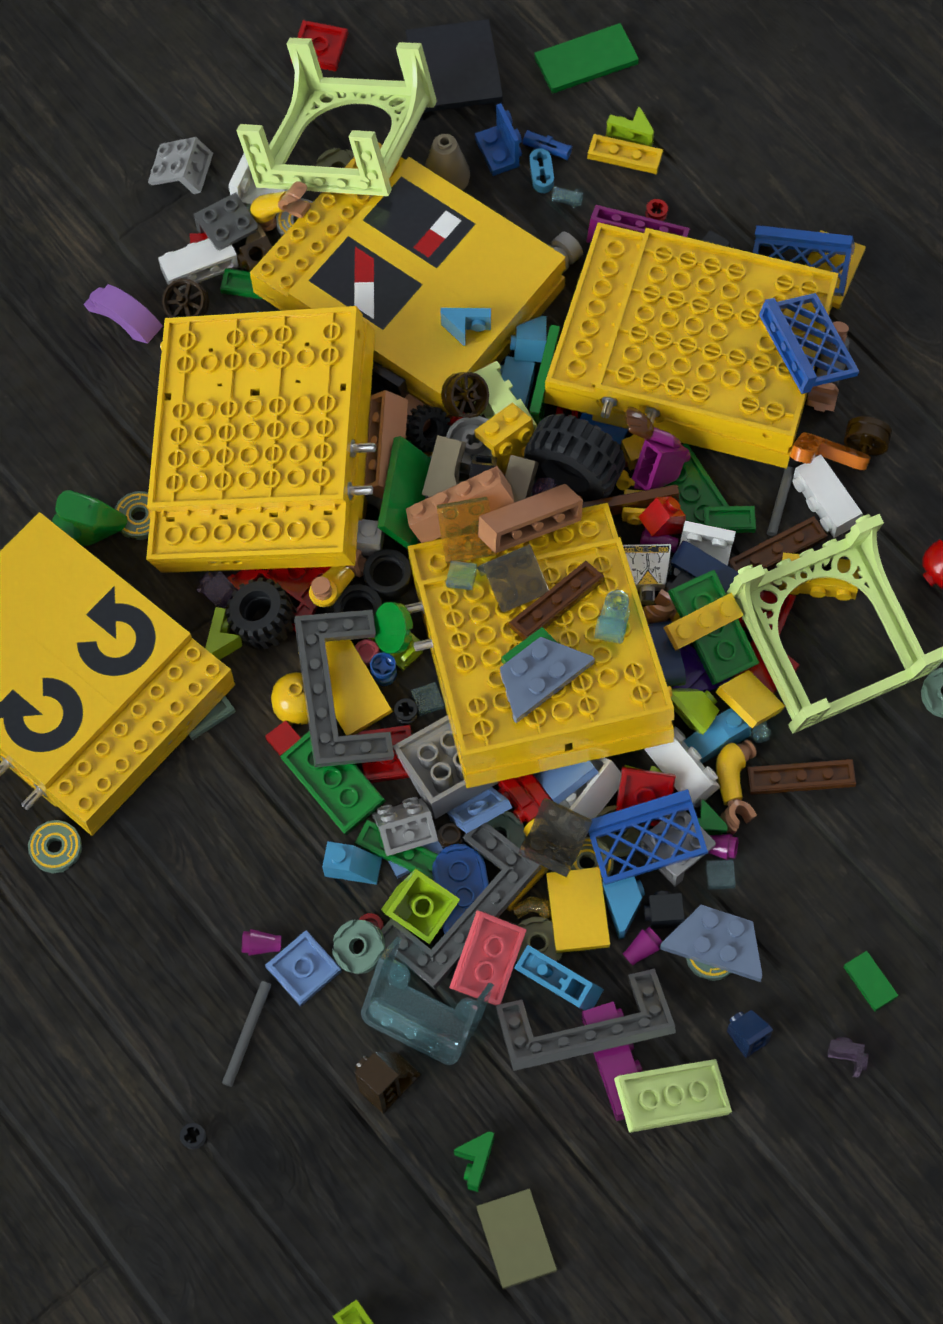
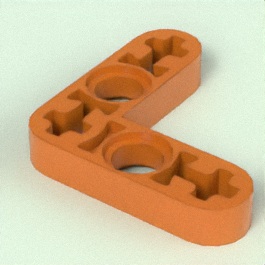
M801 433L794 442L790 452L792 459L802 463L810 464L817 455H822L827 459L859 470H866L870 461V456L863 452L810 433Z

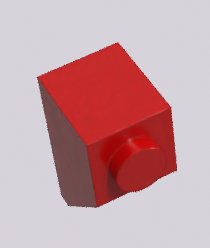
M672 496L656 497L638 517L652 537L682 534L686 521V515L681 510L679 502Z

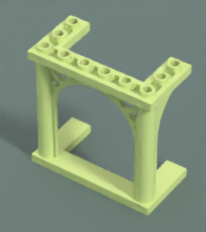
M289 38L287 47L295 69L293 96L289 110L270 145L262 125L240 124L237 129L256 188L288 190L294 182L299 181L307 185L306 191L389 196L392 190L389 178L425 108H434L437 103L422 44L398 43L396 51L405 81L323 77L312 39ZM348 104H370L385 110L392 119L390 132L381 149L379 148L374 131H351L349 140L358 169L285 164L307 125L328 110Z
M867 514L858 518L855 521L856 524L850 528L851 531L845 535V539L837 541L836 538L829 540L822 545L823 548L814 551L813 548L802 552L799 555L800 558L794 561L788 558L776 564L777 568L773 570L763 569L762 565L754 568L752 565L741 568L726 593L727 595L732 592L744 615L742 618L792 719L788 724L792 734L928 675L943 662V647L924 654L886 577L877 546V531L884 524L880 514L873 517ZM845 556L849 558L851 566L848 572L841 573L837 568V563L841 557ZM832 560V562H831V570H828V571L823 570V569H822V564H823L824 567H825V566H827V564L829 563V561ZM857 567L859 569L857 574L861 576V579H855L853 577V574L855 573ZM800 573H806L807 578H802ZM835 578L851 583L860 589L872 602L905 670L831 703H828L825 698L810 704L782 646L778 633V617L785 598L797 586L812 579ZM782 582H784L787 587L786 589L780 591L777 587L773 585L781 586ZM770 591L777 596V602L774 604L765 603L760 598V592ZM761 609L772 611L773 616L768 619L766 612L763 613Z

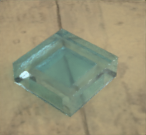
M451 561L446 586L472 590L477 572V564Z
M436 682L411 690L420 716L444 708Z
M733 860L706 861L708 889L735 888Z

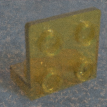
M488 497L437 505L446 564L497 555L478 537L479 516L490 512Z

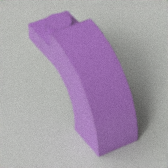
M109 284L105 288L98 287L84 303L88 311L104 315L118 323L133 340L148 344L163 327L157 318L140 302L121 289Z

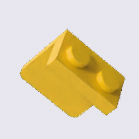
M513 402L474 430L475 437L492 451V456L497 457V466L503 475L506 474L511 455L524 458V450L534 433L532 418Z

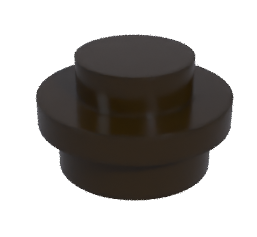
M454 823L443 825L437 833L438 841L443 848L453 844H462L464 840L463 831Z

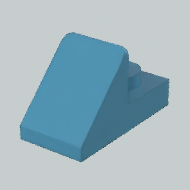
M491 308L440 309L441 325L463 346L466 344V330L477 332L491 330Z

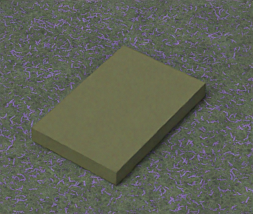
M530 1189L476 1206L503 1289L557 1271Z

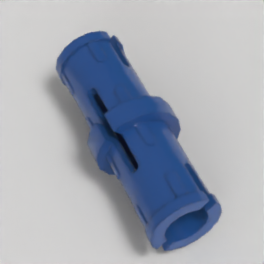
M527 130L523 138V145L547 150L550 154L568 160L570 157L572 146L553 140L552 136L544 137Z

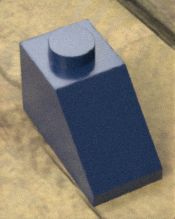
M752 1010L746 1014L741 1011L729 1020L730 1024L728 1025L727 1032L745 1058L769 1043L773 1029Z

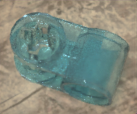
M614 590L607 594L601 615L597 620L595 639L622 644L630 616L628 607L629 597L625 592Z

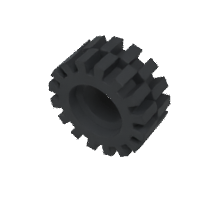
M418 405L416 406L417 409L413 408L410 410L412 415L407 414L409 421L406 423V436H408L406 440L419 450L433 452L437 435L446 437L447 430L451 427V425H447L450 422V418L446 417L447 413L442 411L441 408ZM430 419L431 431L425 438L423 427L426 421Z

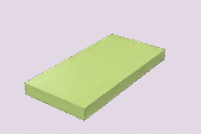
M716 1059L620 1075L614 1078L629 1133L724 1116L732 1112Z

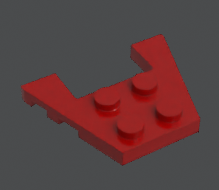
M331 567L241 570L237 574L229 576L226 581L239 590V585L242 583L246 585L248 580L254 579L258 581V578L264 576L266 579H271L276 584L278 583L289 596L300 603L296 608L297 613H295V616L314 615L318 606L310 599V586L315 578L321 577ZM292 623L294 627L293 632L296 633L295 623Z

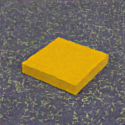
M749 670L719 686L716 691L752 729L777 715L785 707Z

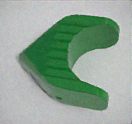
M66 490L59 495L55 506L57 514L52 519L56 526L81 546L93 545L121 531L128 522L125 514L106 503L71 490Z

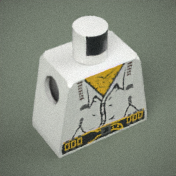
M671 544L623 545L636 589L640 592L641 604H654L655 591L664 590L666 586Z

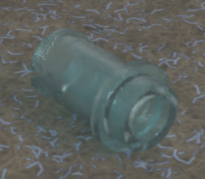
M554 187L552 202L572 205V208L581 206L583 192H579V189L573 191Z
M767 720L754 727L750 732V736L757 743L768 741L771 735Z

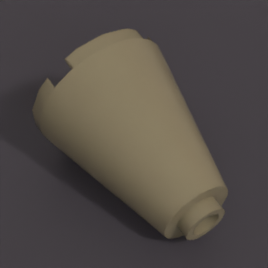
M449 134L438 135L432 143L424 167L463 191L469 183V166L456 139Z

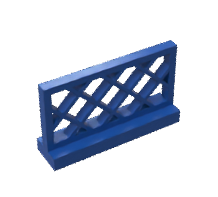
M756 226V240L753 253L759 254L760 246L771 247L774 251L768 257H779L780 260L786 261L781 254L788 249H794L798 255L789 262L797 263L802 259L807 266L814 268L826 262L832 269L831 272L839 273L840 285L839 288H835L834 295L844 296L851 257L855 249L853 236ZM811 252H819L823 258L811 265L805 256ZM836 254L845 255L844 262L836 268L829 260Z
M816 293L776 302L775 298L765 300L759 316L801 394L811 392L814 386L858 375L859 370ZM812 302L816 312L813 313L802 308V304ZM786 308L795 312L794 317L791 318L784 315L781 309ZM800 314L811 319L810 325L795 320L797 315ZM814 321L823 324L827 329L826 333L813 328ZM792 326L805 331L804 338L795 335L791 329ZM808 334L823 339L821 344L818 345L807 340ZM827 341L834 344L838 349L837 353L823 347L824 342ZM805 346L816 351L815 358L806 355L802 347ZM819 353L832 358V364L829 365L818 360ZM836 360L846 364L849 370L843 371L834 367ZM816 366L828 373L827 375L817 377L813 367Z
M688 789L585 821L605 885L708 854ZM689 810L692 819L687 828L673 822L678 813ZM659 819L667 823L661 836L648 830L652 821ZM693 824H694L696 833L690 831L691 828H692V826H693ZM671 826L684 832L678 845L664 839ZM634 827L642 831L635 844L622 838L626 829ZM620 831L618 836L613 834L615 832ZM645 834L658 840L652 853L639 847ZM689 834L699 840L701 848L688 851L681 846ZM608 835L616 840L610 851L607 852L599 848L596 838ZM619 842L632 847L626 861L613 855ZM662 842L675 848L671 858L664 860L656 856ZM636 850L649 856L645 866L638 868L630 864ZM679 851L684 853L681 855H677ZM601 853L607 856L604 862ZM610 858L623 864L619 874L608 877L605 868ZM653 859H655V860L658 861V862H655V863H652V864H651V862H652ZM627 867H629V868L632 869V870H629V871H626V872H625V870H626Z

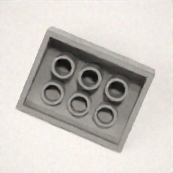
M448 715L393 745L394 752L421 799L424 800L435 819L499 783L498 781L466 789Z

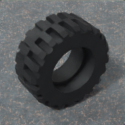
M553 414L542 419L524 450L525 459L539 462L535 477L537 480L542 481L544 486L551 489L566 484L578 496H582L583 502L608 498L625 468L624 452L620 450V445L617 441H613L612 436L601 431L600 427L593 426L589 421L577 419L576 416Z

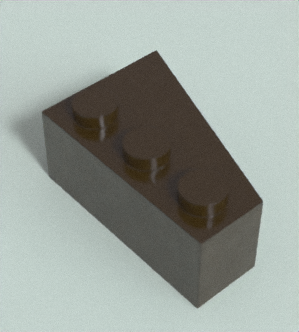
M374 1052L370 1057L364 1056L355 1067L357 1069L355 1076L360 1093L382 1114L422 1075L398 1052Z

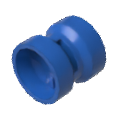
M385 652L374 655L370 661V669L375 682L381 686L392 684L397 677L394 657Z

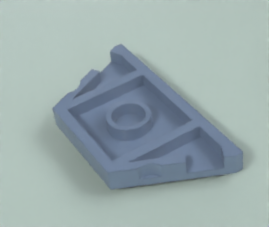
M539 637L500 667V675L505 685L506 696L511 706L514 722L518 723L594 664L595 658L586 653Z
M700 905L662 942L660 947L661 950L761 982L762 979L753 921L704 905Z

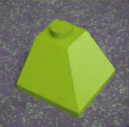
M671 688V700L674 711L691 730L703 735L720 711L714 705L717 703V700L707 690L703 692L698 689Z
M415 869L396 887L381 910L430 944L460 899Z

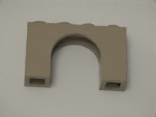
M437 435L422 495L430 498L461 483L459 470L466 442ZM514 455L510 456L505 478L511 485L514 502L531 496L539 462Z

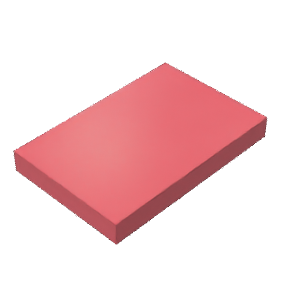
M476 911L449 988L489 1004L500 1005L527 929L482 911Z

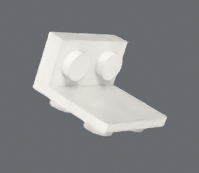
M243 154L229 183L230 195L236 192L243 204L249 207L253 200L261 195L287 191V189L256 188L245 154Z
M685 521L680 544L683 540L687 541L728 566L736 531ZM675 568L674 575L678 576L680 571Z

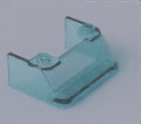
M397 936L379 957L361 1010L362 1019L367 1025L443 1064H455L463 1054L483 1016L494 985L489 983L477 1000L471 998L460 1000L455 1009L409 987L408 984L411 977L409 969L404 964L394 960L402 939Z

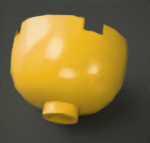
M302 673L286 674L278 679L273 686L271 694L273 711L279 720L283 722L286 720L289 725L308 724Z

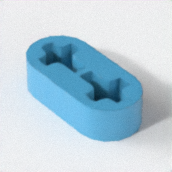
M535 149L530 154V172L533 188L539 193H547L554 187L551 155L547 150ZM538 158H542L543 166L539 167ZM540 175H544L546 181L545 184H542L540 180Z

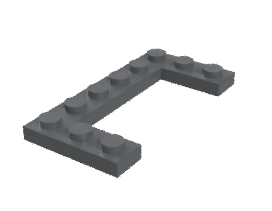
M372 610L295 616L294 622L314 767L393 760L394 752L391 732L338 736L325 642L375 638L376 632Z
M487 822L468 832L463 839L501 869V871L432 950L392 918L381 929L385 938L386 950L435 990L457 966L476 911H482L499 918L542 869L538 862Z
M655 969L628 975L640 1013L533 1037L522 999L496 1005L513 1071L676 1033L675 1024Z

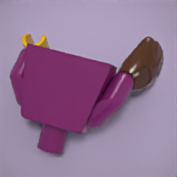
M628 407L625 412L628 431L645 439L632 478H629L628 472L623 470L616 483L617 487L620 490L628 489L630 486H634V489L650 490L661 488L677 480L683 464L690 460L689 450L681 445L680 440L671 433L655 428L651 420L644 413L634 407Z

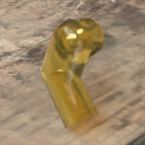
M529 897L511 907L517 919L531 911L539 913V916L542 918L551 916L550 902L547 899Z

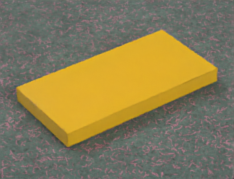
M352 641L325 642L335 716L346 736L355 735L393 711Z

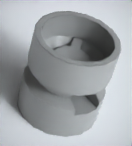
M561 232L551 241V245H548L566 257L565 270L562 274L569 268V265L575 263L583 255L582 247L578 241L567 232Z

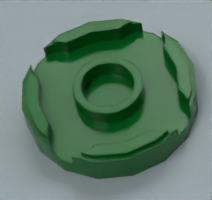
M387 602L382 604L374 617L375 641L379 648L387 654L401 653L407 649L412 639V636H409L410 629H413L411 615L401 603Z

